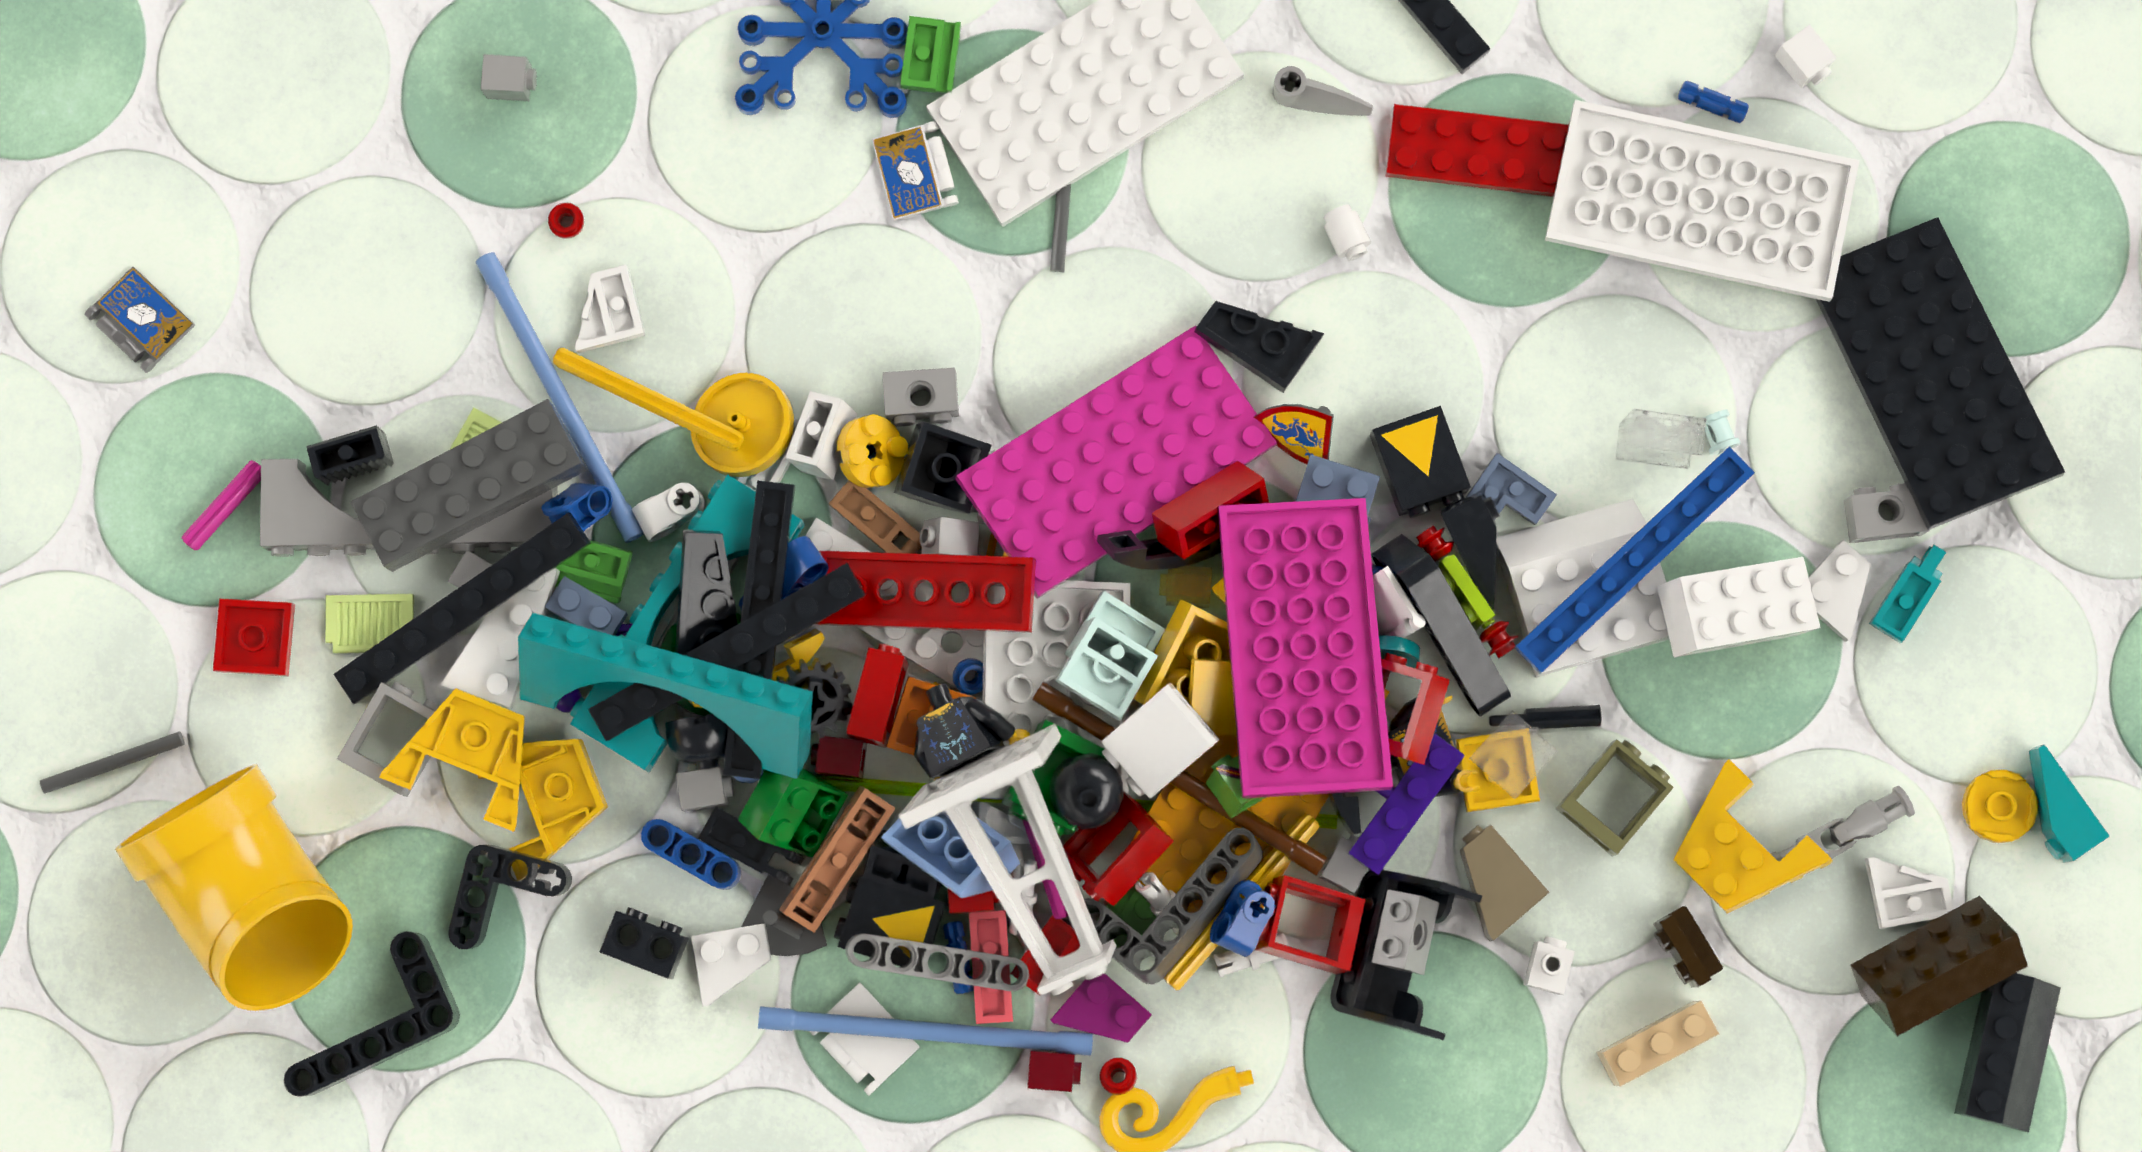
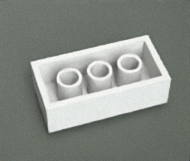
M1804 557L1684 576L1657 586L1674 658L1798 636L1820 628Z

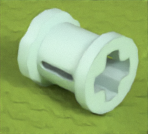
M1728 409L1710 414L1697 421L1699 427L1704 428L1711 445L1709 449L1710 455L1722 453L1729 446L1734 448L1741 444L1740 439L1734 437L1727 417L1730 415Z

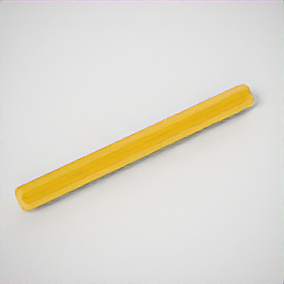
M563 347L559 348L553 357V364L558 368L725 448L737 451L744 440V435L740 431Z
M1305 813L1286 834L1296 840L1307 843L1319 829V824L1312 816ZM1273 848L1246 880L1254 881L1264 891L1267 884L1273 882V879L1279 876L1291 860L1285 854ZM1222 909L1164 977L1165 982L1173 989L1180 990L1218 946L1211 942L1210 931L1213 922L1220 915Z

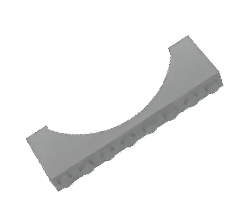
M261 459L260 546L271 551L272 556H293L294 550H307V555L328 556L330 555V550H344L345 555L359 556L366 555V549H374L361 521L344 513L330 503L307 476L306 464L299 459ZM558 486L440 548H453V553L465 554L466 550L475 553L476 547H489V552L510 553L511 547H519L551 525L549 517L543 514L541 507L546 501L558 495ZM438 549L428 554H438Z

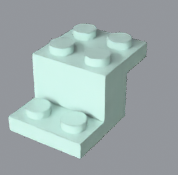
M1102 591L1066 650L1065 655L1069 658L1058 675L1056 682L1113 718L1120 720L1158 655L1153 653V650L1165 629L1106 591Z

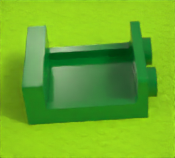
M1045 719L1037 725L1034 733L1054 723ZM1056 725L1061 735L1060 740L1044 764L1032 771L1059 837H1062L1063 834L1069 835L1074 833L1076 827L1069 825L1060 818L1051 804L1049 783L1052 774L1060 763L1069 757L1073 758L1077 755H1083V753H1092L1105 758L1102 754L1105 748ZM1010 785L1002 803L1010 807L1008 811L1010 814L1028 821L1014 787Z

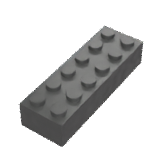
M546 399L350 502L382 565L391 572H394L587 471V468L556 408L549 399Z

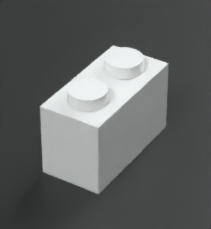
M810 391L785 458L803 473L833 480L841 460V451H837L839 434L849 421L856 419L858 414L840 398Z

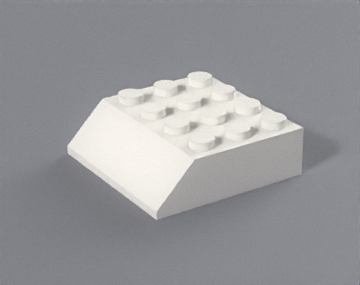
M1633 499L1496 537L1497 554L1523 639L1647 524ZM1659 563L1546 670L1539 674L1533 668L1535 678L1670 640L1657 588L1658 585L1666 583L1661 564Z

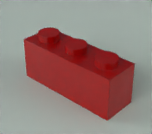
M1234 462L1152 512L1158 542L1182 559L1188 558L1220 538L1219 506L1269 503L1265 479L1241 462Z

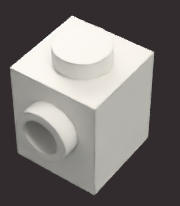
M1810 24L1782 44L1774 55L1800 88H1803L1809 82H1812L1815 86L1832 73L1829 67L1836 59V56Z
M1545 936L1544 943L1540 941L1534 942L1523 985L1557 995H1564L1575 951L1565 949L1567 942Z

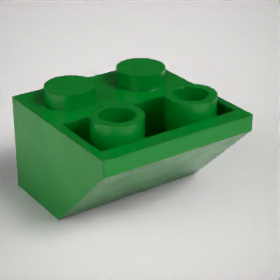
M802 768L797 779L765 770L741 812L738 821L760 841L813 858L848 795Z

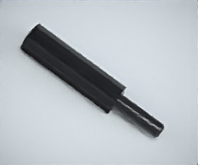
M1599 704L1529 708L1524 710V714L1491 715L1489 717L1490 726L1525 725V729L1528 730L1601 726L1602 712Z

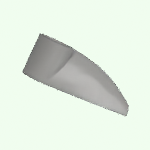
M1295 66L1284 67L1275 76L1273 95L1275 100L1285 107L1326 114L1371 116L1373 105L1333 86L1308 79L1304 72ZM1287 81L1294 82V87H1298L1293 88L1292 92L1285 91Z

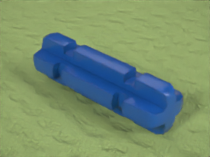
M1685 81L1682 84L1678 94L1680 101L1690 105L1692 102L1697 103L1696 107L1722 117L1724 114L1728 115L1729 120L1741 123L1745 119L1749 107L1747 103L1737 99L1733 102L1730 100L1731 97L1706 87L1699 89L1698 84L1690 81Z
M954 921L944 924L945 939H948L949 943L946 946L967 950L966 941H963L962 936H965L962 922ZM968 960L965 963L964 972L967 977L973 979L972 976H969L971 967ZM953 982L956 994L969 993L974 990L973 985Z

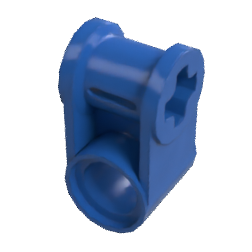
M573 483L559 495L546 501L541 509L543 514L549 517L551 524L565 514L572 513L582 530L585 531L610 512L613 498L610 490L605 486Z
M1244 880L1237 883L1233 887L1220 915L1213 922L1210 931L1211 942L1243 957L1249 956L1256 948L1259 937L1274 912L1275 902L1272 896L1266 891L1261 890L1260 886L1254 881ZM1261 904L1265 906L1264 910L1260 907Z

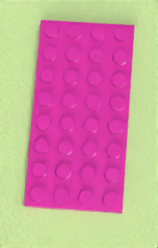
M1196 325L956 476L957 482L1007 556L1033 557L1036 559L1034 587L1036 599L1108 554L1097 542L1098 535L1131 530L1135 536L1154 524L1152 512L1234 462L1239 461L1247 465L1277 444L1266 426L1254 418L1257 413L1208 342L1194 332L1197 327Z
M1355 498L1219 506L1218 519L1242 798L1391 790L1393 781L1366 499Z

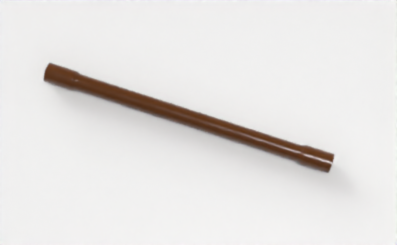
M1044 681L1032 699L1050 712L1069 720L1101 741L1116 729ZM1182 771L1169 782L1231 822L1249 830L1254 836L1285 854L1289 860L1315 876L1318 875L1328 858L1303 841L1294 839L1247 809L1230 818L1207 784L1186 771Z

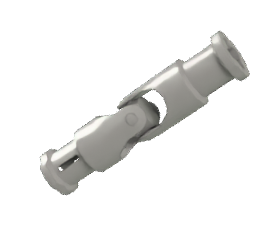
M1896 786L1889 795L1875 802L1869 800L1856 807L1846 821H1843V818L1835 819L1806 835L1832 859L1852 848L1857 842L1854 839L1873 837L1888 828V824L1905 815L1907 817L1913 816L1915 810L1906 792L1900 786ZM1893 805L1896 806V807H1894L1893 809H1891V810H1889V811H1887V812L1884 811V810H1886L1887 808H1889V807H1891V806H1893ZM1829 829L1832 842L1841 848L1837 850L1826 849L1821 843V833ZM1806 835L1796 839V844L1794 846L1782 851L1781 853L1772 852L1770 854L1777 861H1780Z

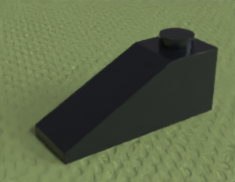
M1479 491L1441 509V516L1473 583L1491 609L1494 610L1497 533L1494 519L1500 517V514L1492 497L1484 499L1482 492Z

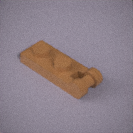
M848 480L828 503L830 507L885 553L916 554L919 549L922 550L920 533L867 488L859 487ZM900 533L909 539L901 549L893 544V541Z

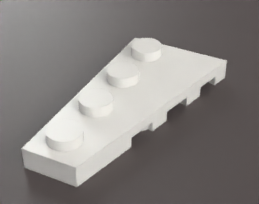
M556 568L487 614L448 672L441 686L451 690L457 688L491 703L512 709L520 688L518 636L532 613L545 616L547 611L545 606L552 596L560 571Z

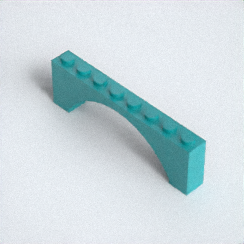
M727 474L723 482L717 480L708 494V499L711 500L704 512L699 510L694 515L688 529L720 531L723 534L727 561L749 555L756 491ZM792 514L789 543L799 536L805 526L802 519ZM681 541L676 544L669 556V560L672 563L665 574L660 572L650 585L649 591L652 594L646 604L640 603L632 613L629 620L632 626L626 636L621 634L619 637L649 646L652 645L662 617L674 599L679 595L682 555ZM622 681L590 684L593 688L586 699L581 697L570 713V716L573 717L570 725L650 773L668 744L667 740L661 737L654 716L617 737L606 741L588 710L630 686L633 682Z
M532 613L518 636L520 700L555 709L561 697L590 684L622 681L641 683L676 693L714 714L749 745L762 762V769L797 779L810 754L812 691L536 613Z

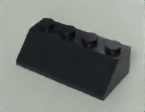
M2015 973L1981 992L1955 1114L2029 1133L2061 987L2034 977Z

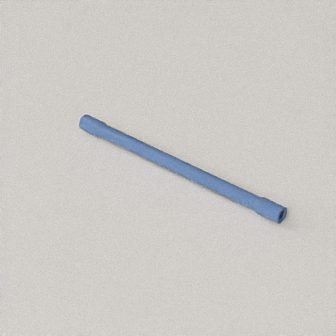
M494 252L481 256L475 263L489 289L493 291L596 485L605 486L610 490L613 498L610 510L611 517L625 543L638 539L644 533L632 512V508L623 497L509 284V278Z
M760 1006L758 1029L804 1030L1012 1047L1091 1056L1093 1042L1092 1033L1045 1032L825 1014Z

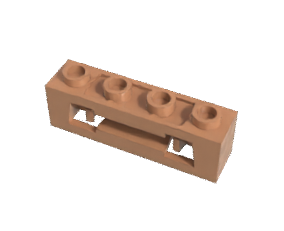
M859 786L779 910L815 933L896 808L866 788Z

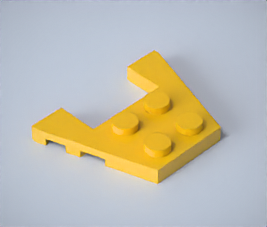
M455 688L390 764L385 767L379 778L411 790L425 756H432L496 782V790L483 820L515 832L518 816L525 716Z
M583 739L523 743L520 784L540 835L514 846L510 850L548 860L606 810L608 805ZM516 860L512 864L516 879L518 881L523 880L528 874L525 862Z
M1729 759L1724 763L1674 857V861L1727 914L1770 894V891L1788 882L1793 883L1803 878V875L1818 868L1822 869L1833 862L1831 857L1808 835L1786 856L1777 861L1732 817L1727 810L1754 784Z

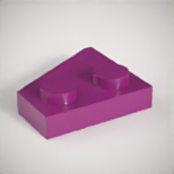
M1103 973L1093 979H1085L1050 1021L1057 1025L1128 1043L1152 1014L1108 975Z

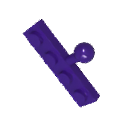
M1433 734L1425 764L1413 762L1396 787L1393 786L1391 790L1376 791L1386 798V801L1347 854L1374 874L1379 875L1465 755L1437 734Z

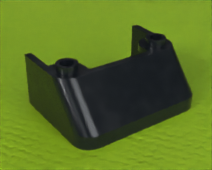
M1383 869L1379 875H1376L1369 870L1363 876L1357 897L1366 900L1351 968L1348 972L1335 975L1330 995L1331 1004L1338 1012L1444 1041L1446 1033L1420 1026L1423 1017V1003L1417 995L1407 993L1412 973L1372 963L1387 890L1419 895L1439 902L1435 923H1440L1448 917L1454 897L1481 903L1482 895L1442 881Z

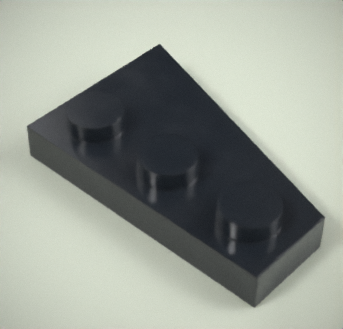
M1219 301L1213 303L1194 331L1209 344L1282 393L1285 392L1325 334L1315 330L1310 332L1293 327L1292 323L1282 320L1276 322L1258 316L1255 312Z

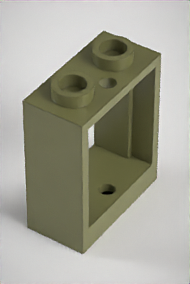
M1617 739L1610 743L1555 808L1611 856L1618 855L1674 788L1667 782L1670 776L1655 764L1649 767L1639 758L1642 753L1627 740L1621 743ZM1613 756L1655 790L1618 835L1576 801Z

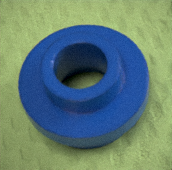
M967 658L956 665L952 679L955 687L960 692L974 695L983 690V662L975 658ZM974 670L976 673L975 677L970 681H966L964 679L966 672Z

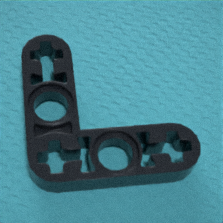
M485 844L473 847L466 858L449 926L448 936L450 942L459 949H473L483 943L499 883L544 896H559L565 894L572 884L570 870L561 863L495 845ZM488 852L487 858L492 860V866L484 868L482 878L488 877L489 882L472 880L473 875L478 876L482 873L483 864L478 862V857L486 855ZM516 860L524 861L528 868L527 876L521 881L514 879L511 875V866ZM556 870V877L561 879L560 885H554L551 889V882L536 879L538 873L553 874ZM474 886L481 888L485 895V900L480 907H474L468 901L469 890ZM464 911L473 914L480 913L479 918H471L469 930L474 932V937L468 938L465 942V935L460 933V929L469 925L471 916H464Z

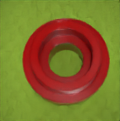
M561 203L550 211L548 225L557 237L570 239L582 231L584 215L576 205ZM570 216L573 218V222L569 227L561 226L562 218Z
M1125 1058L1110 1059L1101 1068L1100 1082L1103 1088L1113 1095L1125 1094L1136 1084V1069ZM1115 1073H1125L1124 1080L1119 1083L1114 1082L1113 1076Z

